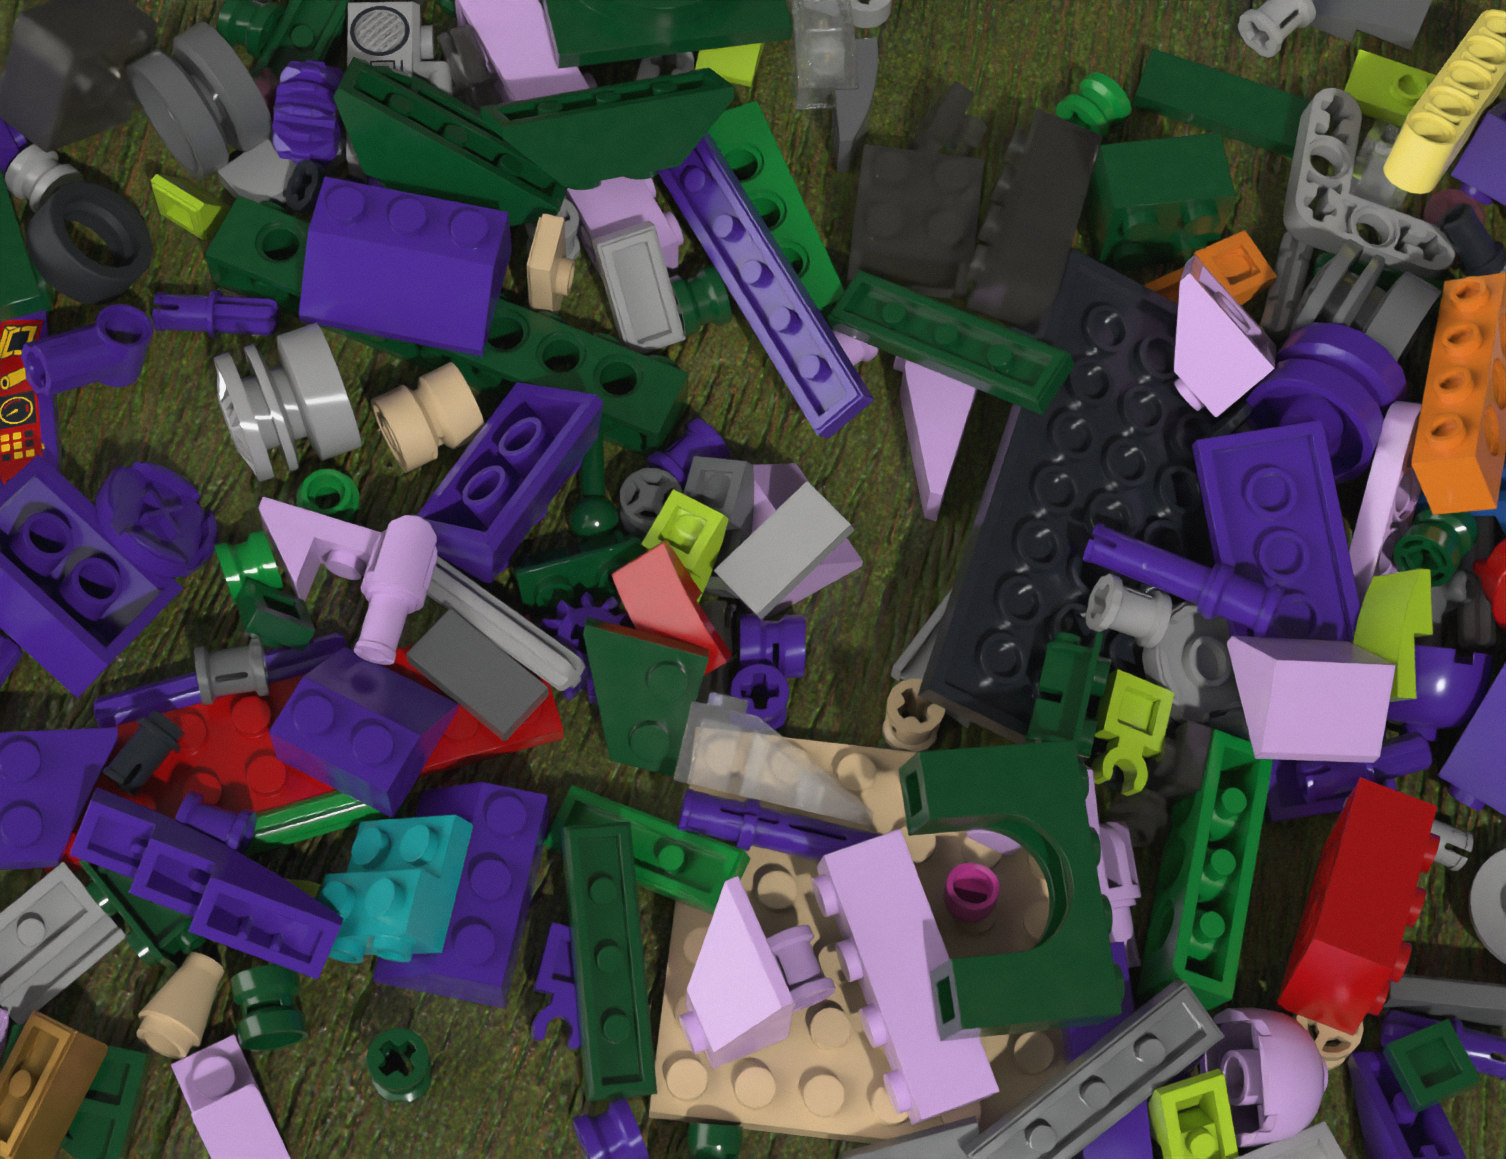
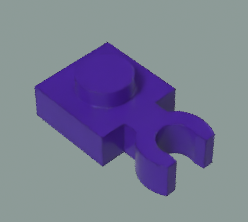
M552 922L548 926L532 989L533 991L551 995L549 1005L535 1016L531 1026L532 1040L542 1041L546 1034L548 1022L553 1018H560L568 1024L570 1029L566 1049L576 1050L581 1045L570 927Z

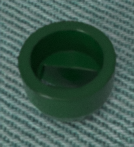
M689 1122L687 1146L691 1159H738L742 1149L744 1126Z

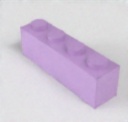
M901 829L823 855L816 867L819 876L812 878L814 895L823 916L826 918L834 915L843 938V941L835 943L838 960L848 982L858 980L867 1003V1006L859 1009L861 1022L873 1048L883 1046L892 1071L884 1074V1083L896 1113L901 1114L907 1111L913 1126L989 1098L999 1092L979 1037L940 1041L930 971L950 960Z

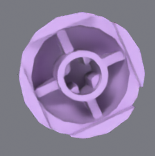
M1253 1007L1228 1008L1216 1014L1213 1021L1215 1024H1221L1219 1029L1225 1037L1205 1052L1200 1061V1074L1216 1069L1224 1073L1237 1147H1264L1273 1142L1294 1137L1300 1131L1305 1130L1315 1117L1328 1084L1327 1065L1309 1032L1297 1020L1273 1010Z

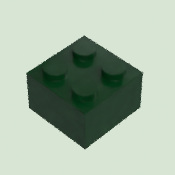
M1221 133L1100 145L1083 208L1094 260L1109 268H1116L1124 272L1135 271L1149 264L1175 262L1179 265H1185L1196 251L1220 241L1236 197Z

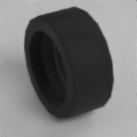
M85 181L65 184L56 191L30 219L26 233L29 256L40 275L65 296L77 302L93 305H102L116 301L149 268L153 253L149 229L139 212L116 192L103 185ZM64 219L79 222L99 235L110 249L115 267L101 265L83 254L68 235Z

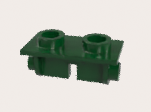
M619 529L604 538L577 543L579 554L568 556L565 546L530 556L528 553L521 555L522 562L511 564V569L516 587L520 591L524 615L529 614L530 619L555 613L557 612L556 606L560 603V600L569 603L573 608L581 606V596L586 591L592 596L593 602L608 599L611 596H619L611 574L643 554L640 538L636 539L634 532L623 535Z
M1065 632L1057 633L1055 641L1047 644L1046 657L1038 690L1061 695L1062 699L1061 703L1036 698L1029 731L1025 737L1024 744L1075 740L1077 756L1090 758L1098 719L1086 717L1090 695L1104 696L1112 660L1111 658L1099 656L1104 633L1097 632L1094 648L1081 646L1082 640L1080 637Z
M82 859L78 861L93 879L85 886L89 895L109 916L112 917L117 912L120 913L132 928V931L125 936L126 941L150 967L159 962L177 971L182 965L174 954L180 949L184 954H189L197 950L205 942V937L188 932L193 920L192 916L130 894L129 890L133 883V878Z

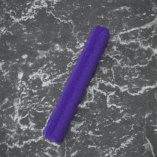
M333 632L312 638L304 652L289 646L265 651L269 683L309 673L341 648H348L343 634ZM196 671L97 698L94 701V713L98 727L111 728L136 721L140 716L147 718L153 710L165 713L201 703Z

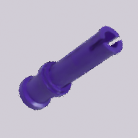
M1098 522L1092 532V535L1095 536L1094 540L1089 539L1083 561L1087 563L1092 562L1198 604L1197 611L1202 613V617L1212 620L1219 616L1252 629L1254 637L1263 639L1267 637L1286 589L1285 586L1276 583L1270 588L1234 574L1233 566L1223 562L1222 565L1216 563L1212 569L1108 528L1103 523Z

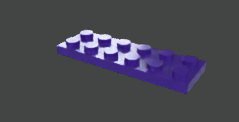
M1318 420L1218 436L1194 442L1192 447L1215 564L1222 565L1224 562L1232 565L1234 574L1270 588L1276 583L1286 587L1267 638L1348 641L1353 643L1360 613V604L1323 421ZM1226 619L1230 638L1232 636L1254 637L1252 629ZM1384 730L1383 740H1386L1387 738ZM1273 759L1264 811L1266 824L1342 811L1346 797H1349L1353 790L1322 798L1309 804L1303 797V791H1306L1307 787L1300 789L1296 775V763L1300 761L1306 762L1307 760ZM1395 778L1377 783L1397 791Z

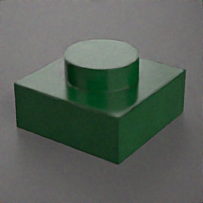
M246 579L235 598L245 631L252 638L261 637L262 643L266 646L276 648L283 644L304 652L315 633V628L304 600Z
M1449 1019L1386 1045L1383 1051L1415 1114L1470 1091L1481 1082L1477 1070Z

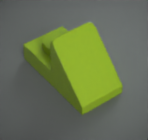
M1221 1070L1209 1071L1154 1090L1147 1105L1150 1136L1161 1146L1163 1159H1235L1239 1157L1225 1075Z

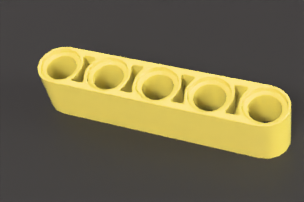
M1496 9L1486 10L1479 16L1408 114L1383 167L1385 176L1395 186L1417 194L1432 191L1505 86V11Z

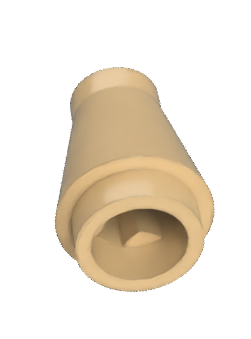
M190 952L182 966L140 1011L138 1017L142 1023L136 1032L138 1038L152 1050L174 1059H183L187 1056L190 1048H198L201 1044L218 983L224 974L223 967L206 955Z

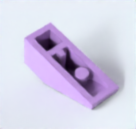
M896 356L893 369L903 372L899 396L925 519L936 522L978 389Z

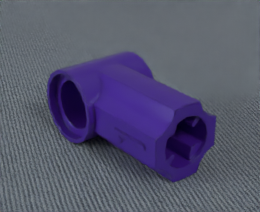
M124 304L110 305L102 309L94 324L24 343L21 359L26 371V380L36 395L44 393L46 396L94 382H100L112 387L128 386L136 382L142 371L153 334V325L150 318L143 311L133 306Z

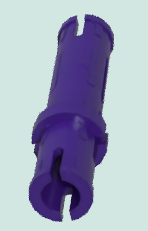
M688 787L683 799L677 828L680 831L686 830L733 841L736 848L744 851H749L751 846L819 862L823 855L883 835L880 832L874 833L816 818L760 806L761 800L747 796L745 802L695 791Z

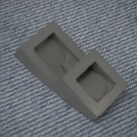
M1312 0L1316 10V17L1308 26L1349 42L1352 41L1358 29L1411 50L1432 0Z
M877 38L853 39L850 65L851 89L835 90L831 123L836 173L848 172L858 157L869 128L877 78Z
M694 456L683 494L724 514L729 519L716 563L703 594L739 599L735 592L714 570L752 533L754 510L753 465L747 461Z

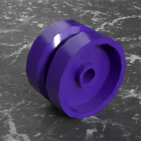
M1314 322L1294 330L1276 354L1275 369L1256 384L1246 401L1253 408L1251 416L1262 429L1322 420L1335 484H1340L1357 479L1370 466L1374 459L1386 413L1395 401L1407 402L1409 388L1400 365L1385 347L1361 331L1338 323Z

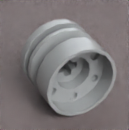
M317 322L277 336L280 365L274 368H268L254 344L244 347L251 373L250 376L240 378L229 353L214 357L217 370L216 395L237 453H240L251 467L259 483L274 478L267 453L269 449L278 447L288 472H292L299 468L295 440L307 437L321 461L361 448L362 446L346 389L329 345Z

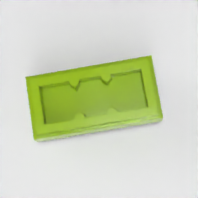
M1360 49L1344 91L1357 101L1361 114L1402 127L1408 114L1436 75Z

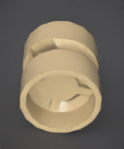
M452 362L420 376L417 389L414 391L405 385H401L371 399V407L380 431L395 460L405 473L436 459L438 446L442 444L455 450L472 442L485 425L478 404L467 382Z

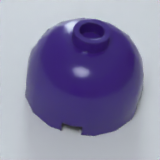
M1415 645L1417 699L1389 702L1386 722L1399 725L1398 736L1416 731L1420 732L1428 742H1438L1439 730L1461 728L1473 718L1488 692L1493 656L1474 652L1472 665V657L1455 656L1456 649Z

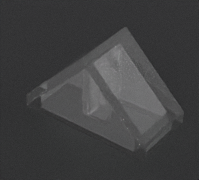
M1378 118L1366 136L1354 163L1349 194L1399 212L1408 191L1392 184L1385 176L1383 167L1401 127Z

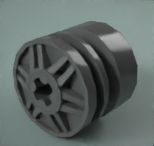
M1349 239L1337 255L1319 269L1294 311V319L1289 336L1295 329L1314 322L1338 323L1365 333L1385 347L1396 362L1401 365L1442 295V290L1406 271L1387 292L1377 287V284L1383 272L1385 258L1376 254L1360 276L1354 274L1353 271L1361 257L1364 246Z

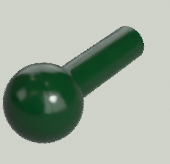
M599 431L598 438L583 457V462L579 468L581 499L573 505L569 514L570 529L573 535L581 542L604 538L613 534V531L617 530L619 526L618 511L614 504L606 498L603 433Z

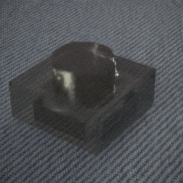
M1189 720L1164 736L1161 753L1149 757L1148 770L1151 774H1154L1150 798L1174 805L1201 790L1213 728Z

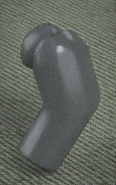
M1465 569L1456 570L1447 583L1440 587H1431L1433 635L1414 637L1415 645L1442 648V618L1461 603H1470L1477 594V581L1471 572Z

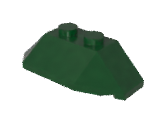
M356 57L352 58L333 98L365 174L378 180L387 189L509 212L510 226L538 222L539 217L542 218L543 214L557 216L568 187L561 185L501 138L481 119V112L412 74L386 66H372L366 60Z
M703 68L675 75L669 74L481 106V119L501 138L564 187L574 190H589L600 186L602 180L619 177L635 180L649 179L656 176L658 170L679 167L733 101L734 86L711 68Z

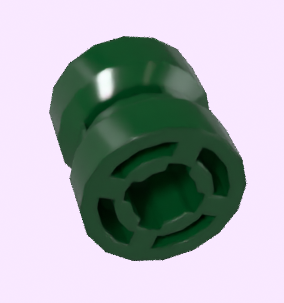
M1425 504L1412 522V527L1405 530L1393 549L1394 561L1401 572L1415 569H1430L1431 587H1440L1447 583L1460 565L1461 559L1467 556L1478 539V526L1474 517L1469 512L1433 515L1429 504Z
M273 964L241 971L231 978L233 1000L241 1007L243 1016L237 1025L241 1049L247 1051L276 1050L298 1044L308 1037L305 1014L297 1009L296 997L301 991L299 972Z

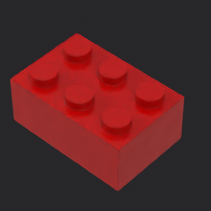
M1359 778L1322 846L1276 1002L1277 1007L1352 1036L1367 1013L1374 1016L1379 1015L1385 1003L1391 981L1395 983L1400 981L1410 958L1412 944L1402 941L1405 927L1413 928L1425 901L1427 890L1416 886L1420 872L1428 873L1440 844L1441 837L1431 833L1437 810L1436 805L1367 779Z

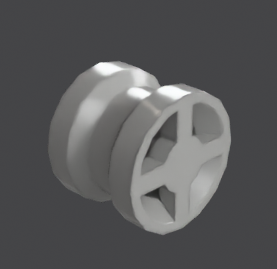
M35 143L25 148L12 161L5 174L7 190L19 199L27 198L31 211L34 213L63 185L84 181L82 174L69 164L61 165L57 152L45 143Z

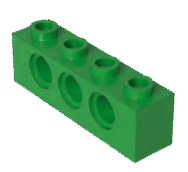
M754 101L725 110L708 132L734 174L749 177L745 180H739L740 184L763 221L772 226L769 228L771 234L832 330L827 316L845 290L759 103Z
M1215 729L1181 752L1136 992L1137 997L1150 1000L1179 978L1187 983L1206 1011L1232 1000L1273 759H1255L1252 744L1247 740Z

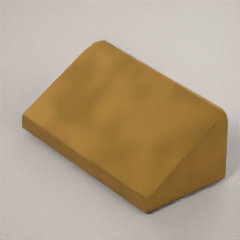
M32 1011L0 1073V1156L5 1159L54 1158L107 1054L108 1046L105 1043L38 1011Z

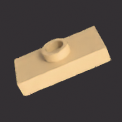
M543 214L542 218L539 217L526 265L529 306L533 312L544 310L558 315L563 295L568 296L571 291L575 272V259L566 258L564 217Z

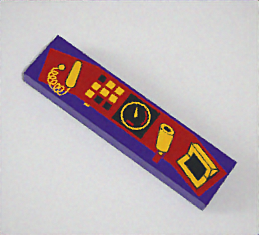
M46 310L0 322V489L38 454L64 477L57 394L46 396L44 393L36 395L26 380V371L21 359L24 343L52 336L51 322Z

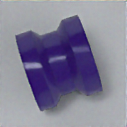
M624 1097L610 1102L608 1110L602 1114L591 1116L583 1113L572 1118L574 1129L586 1159H649L637 1122Z

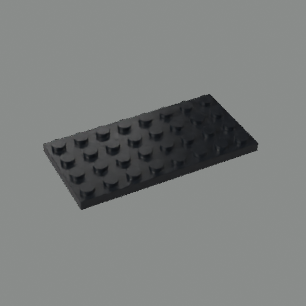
M1075 249L1070 250L1061 257L1035 339L1071 353L1075 366L1043 415L1015 404L1012 406L917 695L1017 744H1024L1025 737L1029 731L1036 698L1061 703V695L1038 690L1046 657L1047 644L1055 641L1057 633L1065 632L1080 637L1082 640L1081 646L1094 648L1098 631L1089 629L1087 626L1086 612L1089 597L1098 580L1102 576L1113 574L1120 577L1124 586L1148 594L1153 591H1162L1092 562L1087 563L1083 561L1089 539L1094 540L1095 536L1092 535V532L1098 522L1105 524L1108 528L1213 569L1215 560L1192 444L1197 440L1203 439L1206 433L1221 418L1245 402L1256 386L1254 385L1218 417H1215L1206 406L1199 411L1194 409L1174 385V382L1180 378L1174 372L1178 304ZM1168 593L1171 597L1172 606L1187 601ZM1109 628L1101 631L1104 634L1099 656L1112 659L1109 673L1119 669L1146 680L1142 661L1144 647L1136 643L1135 637ZM1090 695L1086 717H1096L1100 700L1099 696ZM1170 715L1161 753L1149 758L1142 756L1148 771L1146 784L1140 792L1127 796L1137 802L1142 803L1154 798L1176 722ZM1094 737L1090 758L1078 756V760L1084 762L1087 770H1091L1094 759L1106 751L1108 742ZM1114 764L1111 779L1101 784L1121 793L1124 783V774L1121 768Z

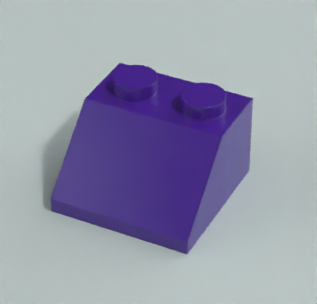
M343 647L303 676L271 727L269 735L278 760L394 818L458 711L459 706L458 703L380 664L364 660L357 656L354 651Z

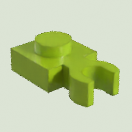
M1119 669L1108 674L1104 696L1100 697L1095 719H1098L1095 737L1108 743L1106 751L1098 755L1091 765L1094 783L1101 784L1110 780L1115 764L1121 768L1124 774L1121 794L1130 796L1144 788L1148 771L1142 756L1149 758L1161 753L1175 692Z

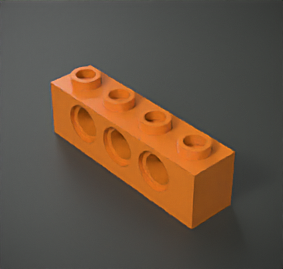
M1506 273L1477 277L1471 276L1444 282L1411 465L1433 515L1497 509L1506 453Z

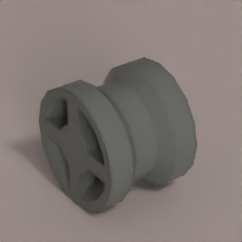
M658 468L641 469L633 472L624 481L620 490L621 526L625 534L634 532L636 539L640 538L641 544L657 517L654 515H641L640 512L644 510L654 511L658 516L673 489L682 493L678 480L669 472Z

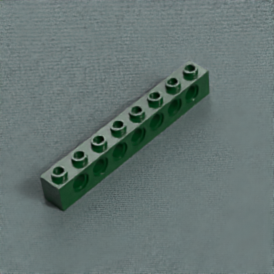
M238 195L205 252L213 284L247 298L273 299L278 302L280 311L299 318L310 223L290 216L284 208L273 202L261 201L257 203ZM279 254H295L287 260H273ZM502 293L499 296L483 357L319 325V327L429 371L452 362L461 372L469 387L502 400L505 399L517 382L596 394L604 403L599 431L603 433V440L647 458L654 451L663 453L688 401V372L681 370L670 359L659 355L647 357L624 348L617 339L604 333H593L591 335L569 326L561 317L549 311L539 310L533 312L513 304ZM505 340L518 343L516 347L508 350H500L493 347L496 343ZM562 362L575 366V368L568 372H555L549 369L552 365ZM613 385H625L632 389V391L624 395H613L605 390Z

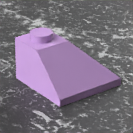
M1194 255L1185 263L1180 280L1174 372L1180 378L1174 382V385L1194 409L1199 411L1206 406L1215 417H1218L1275 369L1277 346L1200 259Z
M738 876L724 883L687 987V1013L679 1015L680 1024L691 1051L694 1055L705 1051L712 1070L787 1039L794 1008V1000Z

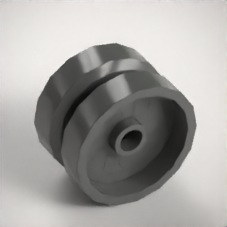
M198 22L173 37V58L160 50H152L127 65V76L144 114L172 156L196 180H203L228 165V144L241 152H248L273 137L274 130L272 129L271 115L257 85L231 46L216 29L206 22Z

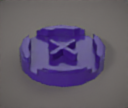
M135 462L131 467H123L121 465L114 469L103 481L95 496L96 516L106 537L124 557L145 571L166 578L187 577L207 562L215 550L213 545L218 543L217 522L211 510L204 514L202 508L196 502L201 495L194 486L168 468L151 462Z

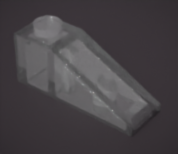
M788 0V11L793 25L790 44L795 110L833 108L835 90L858 88L855 31L851 0Z
M712 692L709 694L707 704L692 701L674 780L865 825H872L874 812L762 719L755 715L746 714L749 701Z

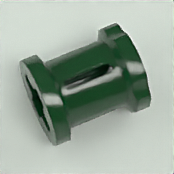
M403 1028L388 1029L376 1036L369 1045L366 1062L368 1072L372 1077L373 1086L379 1096L393 1104L400 1102L411 1104L422 1098L431 1086L430 1075L432 1071L428 1049L422 1038L412 1030ZM394 1057L402 1063L410 1060L413 1071L406 1077L397 1070L390 1074L387 1063Z

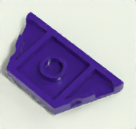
M117 727L0 732V870L46 868L60 865L72 840V833L80 817L84 815L95 792V786L101 771L118 745Z

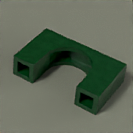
M1075 740L917 752L898 769L908 835L984 830L1007 836L1025 848L1035 859L1044 875L1049 892L1047 923L1041 937L1030 950L952 958L930 971L940 1041L1092 1026L1121 1014V1003L1125 994L1124 977L1120 966L1113 962L1109 941V934L1113 925L1112 908L1107 896L1101 894L1097 871L1101 858V845L1097 831L1089 825L1085 802L1089 793V776L1084 762L1078 760Z

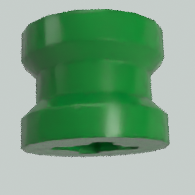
M1092 72L1080 82L1077 94H1069L1057 104L1056 115L1064 131L1073 140L1087 148H1096L1107 139L1109 127L1122 124L1130 116L1132 109L1130 100L1117 82L1100 72Z
M263 528L250 532L247 540L233 545L224 541L213 545L234 605H236L235 598L246 579L276 590L284 589Z

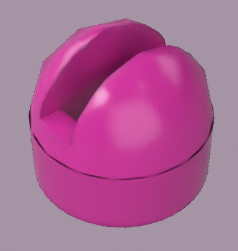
M977 863L960 864L950 871L943 892L946 909L955 919L964 923H977L988 917L994 910L1000 892V885L996 875L989 868Z

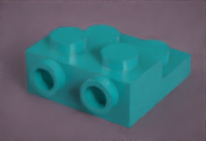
M457 815L360 821L357 836L352 846V855L347 873L325 874L322 889L317 899L318 902L343 918L342 926L328 957L341 962L358 964L363 962L364 955H376L396 962H409L413 954L442 953L473 824Z

